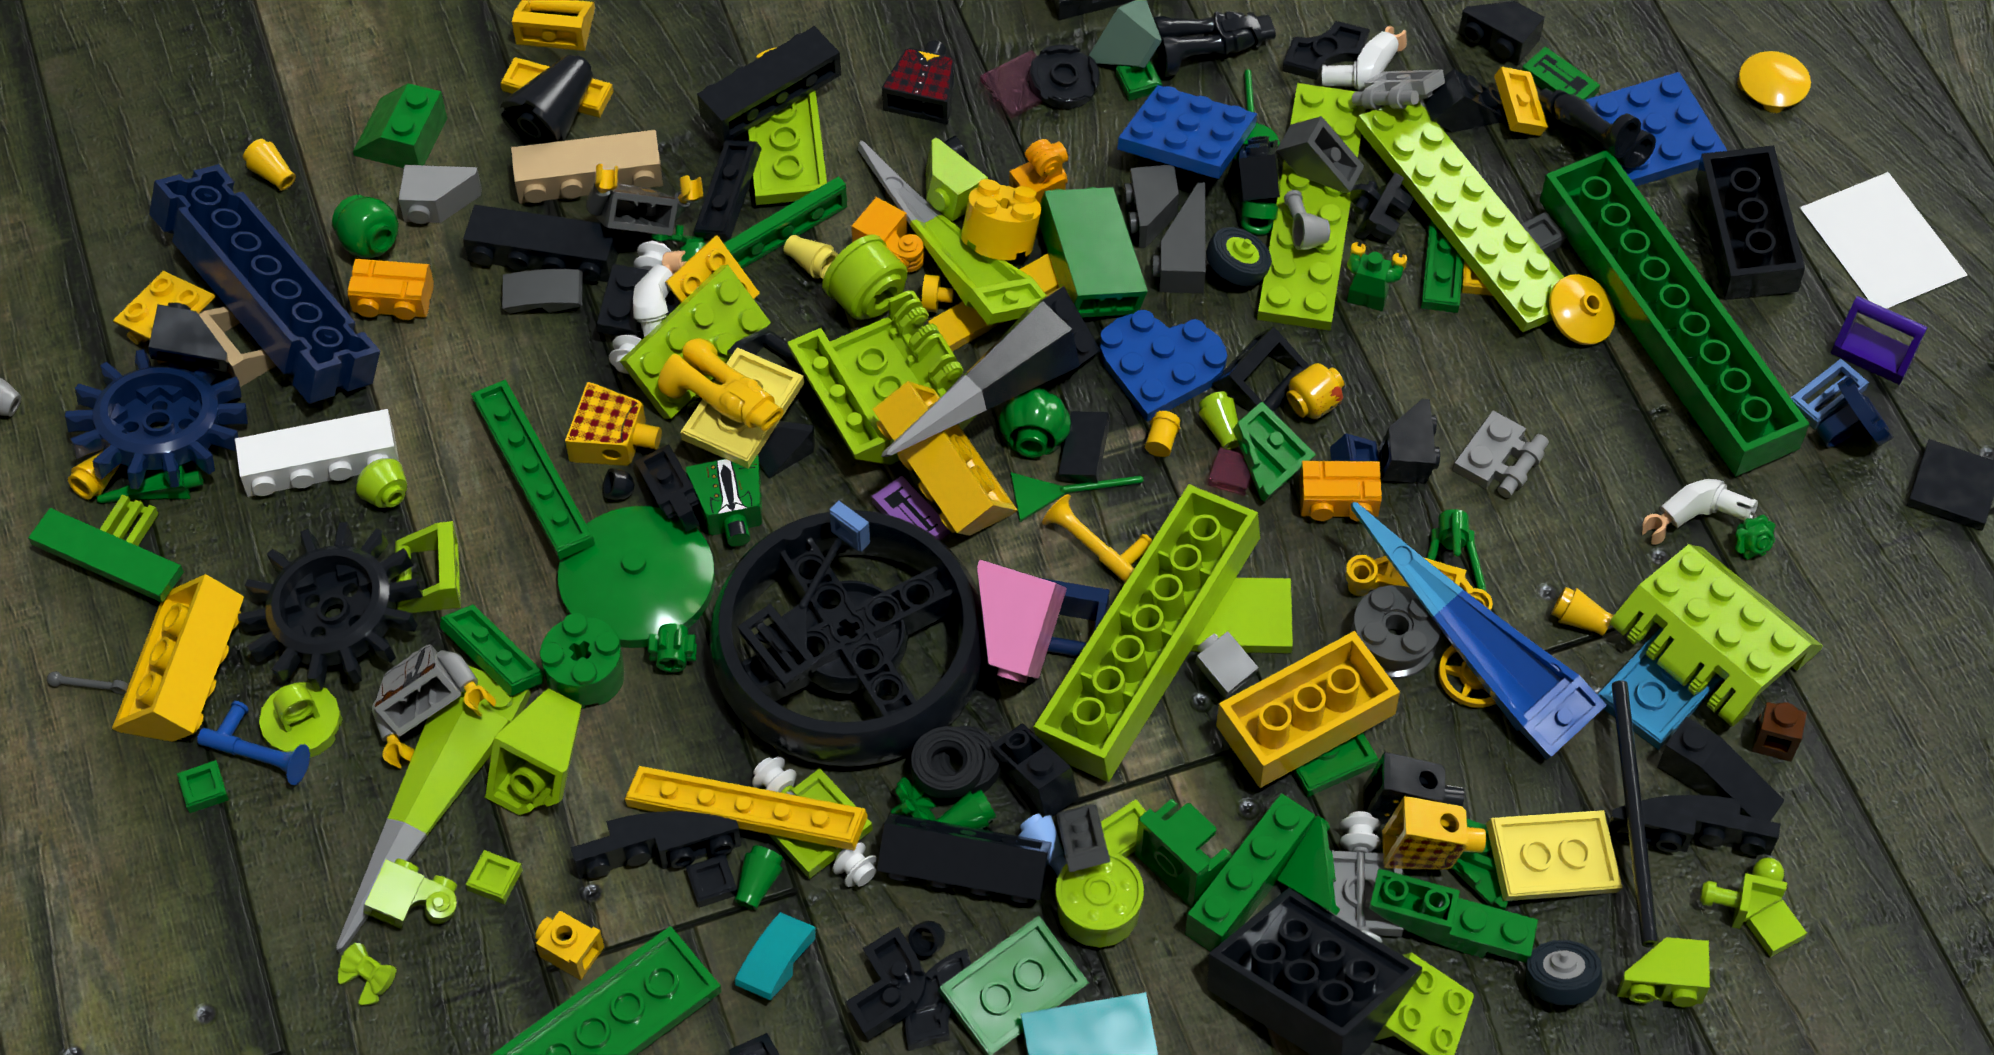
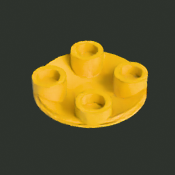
M1766 51L1752 55L1743 63L1737 84L1750 98L1762 104L1766 111L1780 113L1784 107L1795 105L1807 96L1811 79L1806 67L1796 58L1782 52Z

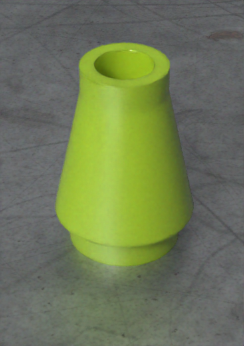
M1224 391L1215 392L1203 398L1199 402V416L1220 442L1223 450L1226 451L1238 447L1239 443L1233 430L1238 422L1233 398L1228 397Z

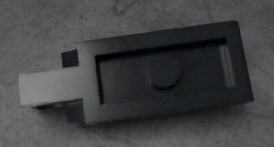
M668 444L635 461L663 515H666L668 520L678 516L686 532L698 527L700 523L692 507L700 504L696 491L670 445Z

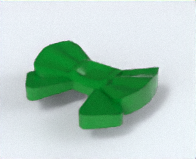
M677 225L676 234L672 236L654 233L651 236L653 241L670 240L685 244L692 242L704 243V238L683 235L684 225Z

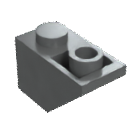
M1172 165L1130 168V183H1124L1125 205H1132L1133 212L1128 213L1130 234L1137 235L1139 248H1146L1177 216L1179 191L1175 168Z

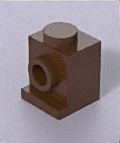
M1767 702L1762 714L1758 718L1752 752L1792 762L1802 740L1807 712L1798 710L1790 703L1774 704ZM1768 735L1787 740V745L1766 740Z

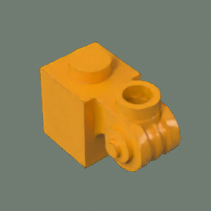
M1047 139L1037 140L1025 151V157L1029 162L1009 171V186L1014 188L1019 186L1032 188L1036 191L1035 199L1040 203L1044 191L1065 190L1068 179L1063 169V163L1068 161V154L1064 145L1059 141L1051 144Z
M876 197L851 226L852 242L866 235H878L886 243L887 247L906 265L907 272L917 271L924 264L922 239L917 235L907 234L906 212Z

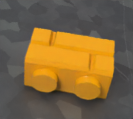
M355 259L352 277L350 278L347 290L352 312H357L364 317H375L378 314L394 315L402 320H411L414 317L426 318L434 281L429 264Z
M1302 461L1299 477L1301 516H1311L1312 519L1317 521H1326L1332 517H1350L1354 521H1360L1351 510L1352 502L1359 503L1374 517L1379 516L1382 498L1379 461Z

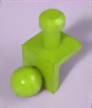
M1774 858L1760 859L1753 867V875L1745 873L1737 891L1717 887V882L1707 881L1702 885L1700 901L1703 905L1712 907L1713 903L1735 908L1732 927L1740 929L1743 922L1781 901L1787 887V882H1783V866Z

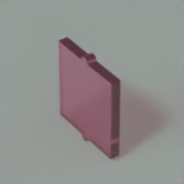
M1033 50L980 75L981 82L992 94V100L999 102L1011 118L1044 103L1033 93L1029 84L1030 65L1034 57L1037 56Z

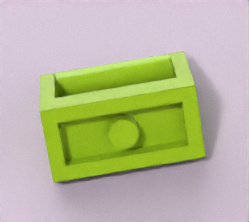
M453 521L435 523L395 542V553L404 548L411 559V553L438 550L439 583L424 589L423 597L397 602V610L415 613L461 608L459 544ZM411 567L396 576V582L412 579Z

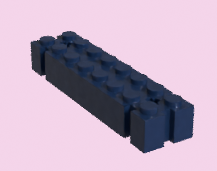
M219 164L194 170L193 176L190 179L185 180L179 174L154 181L149 215L164 232L174 234L172 242L282 373L294 375L293 386L309 404L335 396L337 387L348 392L373 384L380 355L378 347L365 332L355 334V321L244 192H233L234 181Z

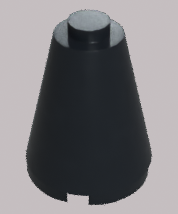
M566 55L501 103L500 108L504 107L501 117L505 125L525 144L529 140L537 144L564 141L593 80L591 65L579 55Z

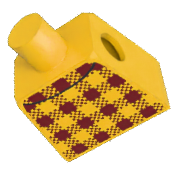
M587 382L565 439L569 461L574 463L627 466L632 463L637 446L654 450L658 449L662 428L645 424L644 407L639 400Z
M1407 796L1403 797L1382 830L1384 868L1450 869L1463 851L1483 853L1486 844L1485 829L1467 827L1466 810L1462 806Z

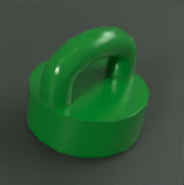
M1244 201L1241 211V225L1243 229L1253 235H1266L1272 232L1273 222L1277 219L1278 215L1277 204L1262 201ZM1250 218L1268 219L1267 224L1264 226H1254L1250 223Z

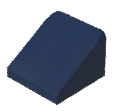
M1345 433L1330 447L1332 461H1379L1376 441Z

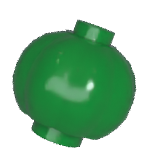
M1034 388L1009 399L1002 408L998 424L1001 434L1014 451L1019 452L1023 456L1035 458L1051 454L1062 445L1070 432L1071 419L1059 397L1048 393L1044 389Z

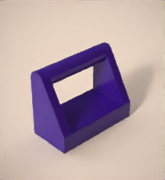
M1857 296L1830 354L1900 385L1916 356L1928 327ZM1858 314H1863L1914 337L1910 346L1855 322Z

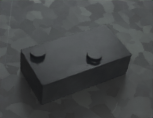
M1774 145L1701 154L1696 182L1725 300L1798 292L1805 271V264Z

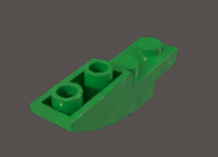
M1378 868L1369 909L1384 919L1427 940L1476 957L1484 958L1486 952L1525 963L1528 958H1531L1538 919L1459 898L1460 890Z

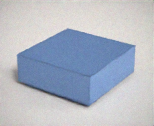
M838 501L830 509L831 532L857 551L862 552L870 544L869 522Z

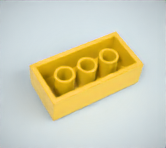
M1353 631L1219 703L1216 727L1257 785L1262 788L1394 716L1400 691L1358 634Z

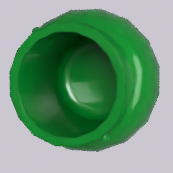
M361 194L349 196L340 202L332 216V227L341 246L358 258L373 259L380 257L391 248L398 235L399 223L394 210L377 198L365 197Z

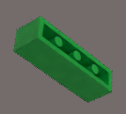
M1281 793L1189 911L1185 935L1211 952L1242 927L1277 883L1278 877L1312 825L1316 815Z

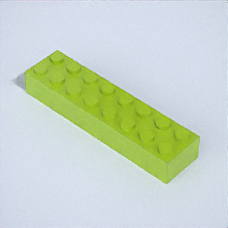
M1188 484L1034 725L1035 735L1067 764L1109 783L1260 540L1258 512Z

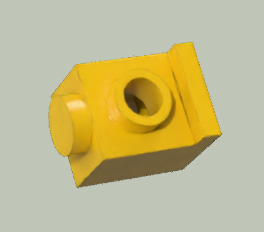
M559 911L554 919L546 917L540 923L535 933V939L538 940L536 946L539 956L579 980H582L605 948L599 929L594 926L590 928L562 911ZM565 935L571 937L566 941H561Z

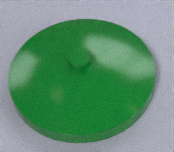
M650 506L619 508L592 519L586 525L593 535L595 545L563 558L559 562L558 586L567 614L580 613L584 616L604 621L616 632L620 646L623 648L648 647L649 634L658 635L659 627L663 624L677 623L689 629L698 621L708 607L715 586L713 556L702 533L697 528L686 532L678 516L668 520L660 508Z

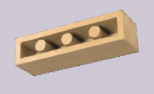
M656 130L511 147L514 181L519 204L539 203L562 198L571 199L589 195L595 183L596 165L603 164L604 170H612L615 166H618L617 184L647 188L663 186Z

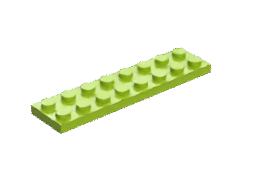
M1297 83L1290 125L1322 116L1358 158L1362 133L1357 129L1355 123L1358 116L1365 113V108L1363 106H1354L1352 103V95L1357 91ZM1284 160L1280 181L1281 194L1277 199L1278 215L1277 219L1273 222L1269 245L1272 263L1263 280L1257 320L1331 331L1351 204L1350 192L1343 193L1298 176ZM1291 190L1300 191L1306 213L1328 220L1330 238L1327 243L1308 250H1297L1295 248L1292 238L1293 218L1289 207L1284 201V196L1287 192Z
M1420 101L1416 105H1407L1404 109H1393L1387 105L1359 115L1355 123L1357 129L1391 171L1404 178L1402 181L1404 187L1519 329L1525 332L1553 321L1549 309V297L1554 285L1564 276L1439 124L1432 121L1429 112Z

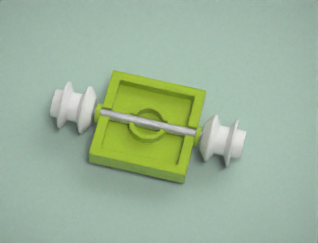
M782 757L764 759L756 766L753 772L755 776L752 785L755 788L765 786L766 790L856 807L820 768L796 787L793 786L797 773L793 769L782 770L785 765V760ZM868 818L859 841L873 830L872 823ZM768 834L809 879L834 860L833 872L835 874H842L844 872L847 874L845 879L847 887L855 885L861 887L867 884L876 874L877 869L875 866L878 859L874 855L866 858L863 856L866 849L864 843H857L856 849L853 851Z

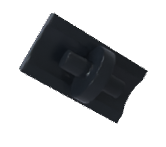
M1395 172L1388 184L1383 185L1379 191L1376 190L1378 185L1374 181H1368L1367 185L1356 184L1352 188L1349 196L1355 205L1353 208L1354 212L1363 214L1364 210L1367 211L1354 234L1356 237L1363 241L1371 234L1385 243L1392 238L1400 223L1387 215L1385 211L1389 210L1401 218L1414 200L1411 195L1399 187L1404 179L1402 176Z

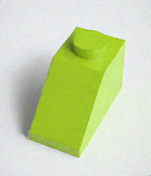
M936 137L931 141L926 164V201L949 220L954 221L966 213L970 192L978 187L979 181L988 179V177Z

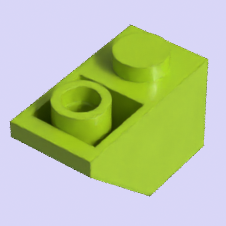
M1666 937L1624 972L1617 989V997L1629 998L1636 1003H1650L1654 1000L1670 1001L1679 1007H1691L1696 1004H1702L1710 988L1709 941Z

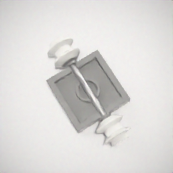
M1357 811L1350 813L1348 817L1340 822L1341 830L1348 833L1340 838V845L1349 851H1332L1336 881L1333 882L1336 906L1340 908L1337 917L1381 943L1382 939L1379 936L1401 937L1403 928L1370 910L1369 905L1378 868L1402 874V869L1384 868L1383 853H1370V851L1381 845L1380 837L1373 834L1381 828L1380 821L1368 812Z

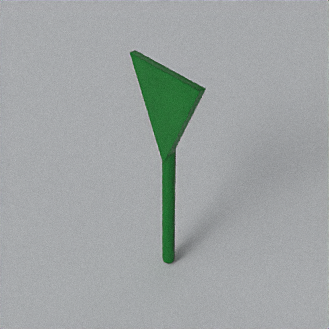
M1011 472L1020 522L1067 493L1139 484L1144 480L1142 476L1098 481V483L1089 482L1061 486Z

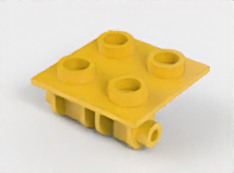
M715 235L665 281L680 303H682L720 266L729 265L753 299L760 294L718 235Z
M162 271L126 306L113 322L130 330L127 333L128 338L133 343L139 344L141 341L146 342L151 338L158 304L168 306L169 303H181L189 306L192 311H196L199 314L215 298V295L166 271Z

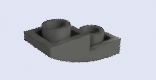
M545 269L503 275L502 309L509 314L541 307L549 313L582 306L583 272L576 269Z

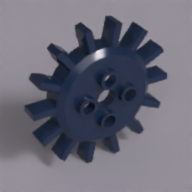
M144 349L136 351V370L122 375L108 362L100 365L103 381L107 385L103 391L82 384H78L75 387L78 405L92 408L93 410L65 411L68 432H87L71 438L72 449L76 459L103 450L93 460L96 477L102 480L119 464L128 466L127 473L131 489H139L144 480L146 470L163 469L164 477L170 487H178L180 481L179 466L191 460L207 474H211L215 471L213 455L208 450L211 445L236 452L235 439L238 438L237 430L220 425L248 424L246 403L225 404L242 397L240 382L237 377L211 386L210 384L220 376L219 371L199 367L195 372L186 370V365L169 362L168 366L151 367L150 358ZM154 422L159 424L168 423L162 428L149 427Z

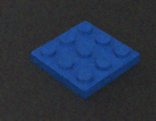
M1680 72L1586 99L1605 121L1613 124L1618 117L1627 113L1640 119L1641 130H1645L1655 136L1656 145L1654 151L1644 164L1636 168H1627L1621 165L1635 186L1696 169L1699 166L1701 154L1727 151Z
M1157 85L1118 137L1117 150L1219 179L1256 126L1257 113L1247 111L1240 106H1229L1215 102L1205 96H1194L1180 92L1174 87Z

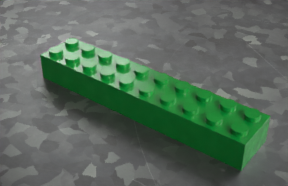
M1605 150L1546 174L1540 197L1541 204L1567 235L1568 242L1595 280L1609 294L1614 307L1734 476H1739L1799 450L1810 425L1613 154Z

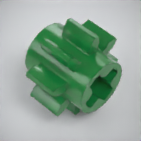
M677 623L663 624L659 627L658 635L649 634V660L656 661V666L666 672L684 670L686 668V660L696 661V636L688 635L689 630L684 625Z

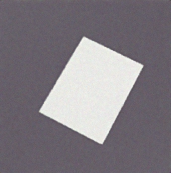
M1889 172L1800 207L1868 300L1886 309L1967 276V273Z

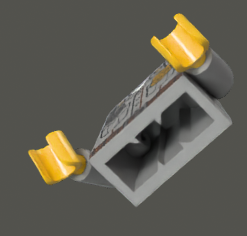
M426 645L387 671L383 676L377 698L372 705V713L382 741L387 742L383 750V758L389 764L401 769L400 756L411 761L414 749L400 742L399 737L460 697L461 692H466L464 702L478 716H483L478 710V705L483 699H486L495 707V698L482 686L476 685L478 682L477 678L459 654L445 650L437 652L432 645Z

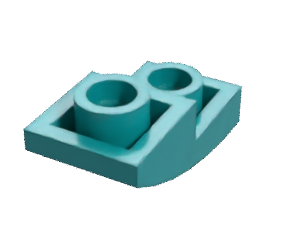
M780 912L765 929L748 954L735 978V985L768 1000H772L792 978L793 963L815 940L816 927Z

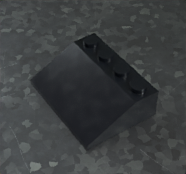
M1288 888L1209 953L1207 990L1311 1055H1362L1420 977L1422 967Z

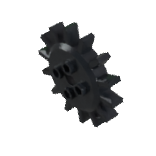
M339 522L334 546L320 548L315 536L309 529L300 531L301 545L306 552L302 556L290 562L283 554L274 549L267 553L273 568L279 573L273 584L247 579L244 586L250 596L256 600L266 601V608L239 613L238 621L245 632L270 628V632L247 645V648L257 663L281 648L284 650L271 669L279 682L285 684L302 662L309 664L307 679L314 690L323 689L327 667L342 664L346 675L356 684L362 681L361 667L356 658L370 649L389 663L396 658L388 640L383 638L389 627L415 632L418 625L412 613L395 609L396 602L423 597V590L416 578L391 583V579L414 565L404 548L382 562L377 560L389 544L382 530L376 528L362 548L358 549L352 547L354 534L347 522ZM357 590L355 595L347 596L349 592ZM319 602L316 607L309 608L312 603ZM336 604L344 606L339 615L331 618L325 617L329 607Z

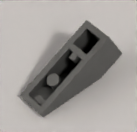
M1197 183L1162 238L1160 255H1153L1152 277L1159 278V292L1204 293L1206 272L1205 183Z

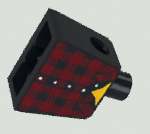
M929 41L924 51L913 48L904 50L883 84V111L948 125L954 89L955 67L954 59L951 56L945 55L947 49L944 44L938 41Z

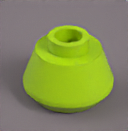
M381 458L368 464L357 478V495L379 508L394 507L401 503L405 497L407 490L405 474L402 465L395 459Z

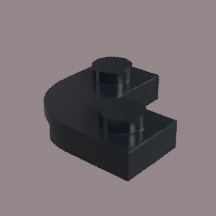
M896 927L863 948L881 980L846 1001L848 1008L868 1041L910 1015L920 1004L925 993L926 974L924 968L899 927Z

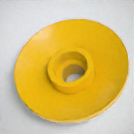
M1573 274L1562 278L1554 285L1549 297V309L1555 325L1565 337L1577 344L1595 345L1605 340L1611 334L1615 324V310L1609 294L1598 282L1584 275Z

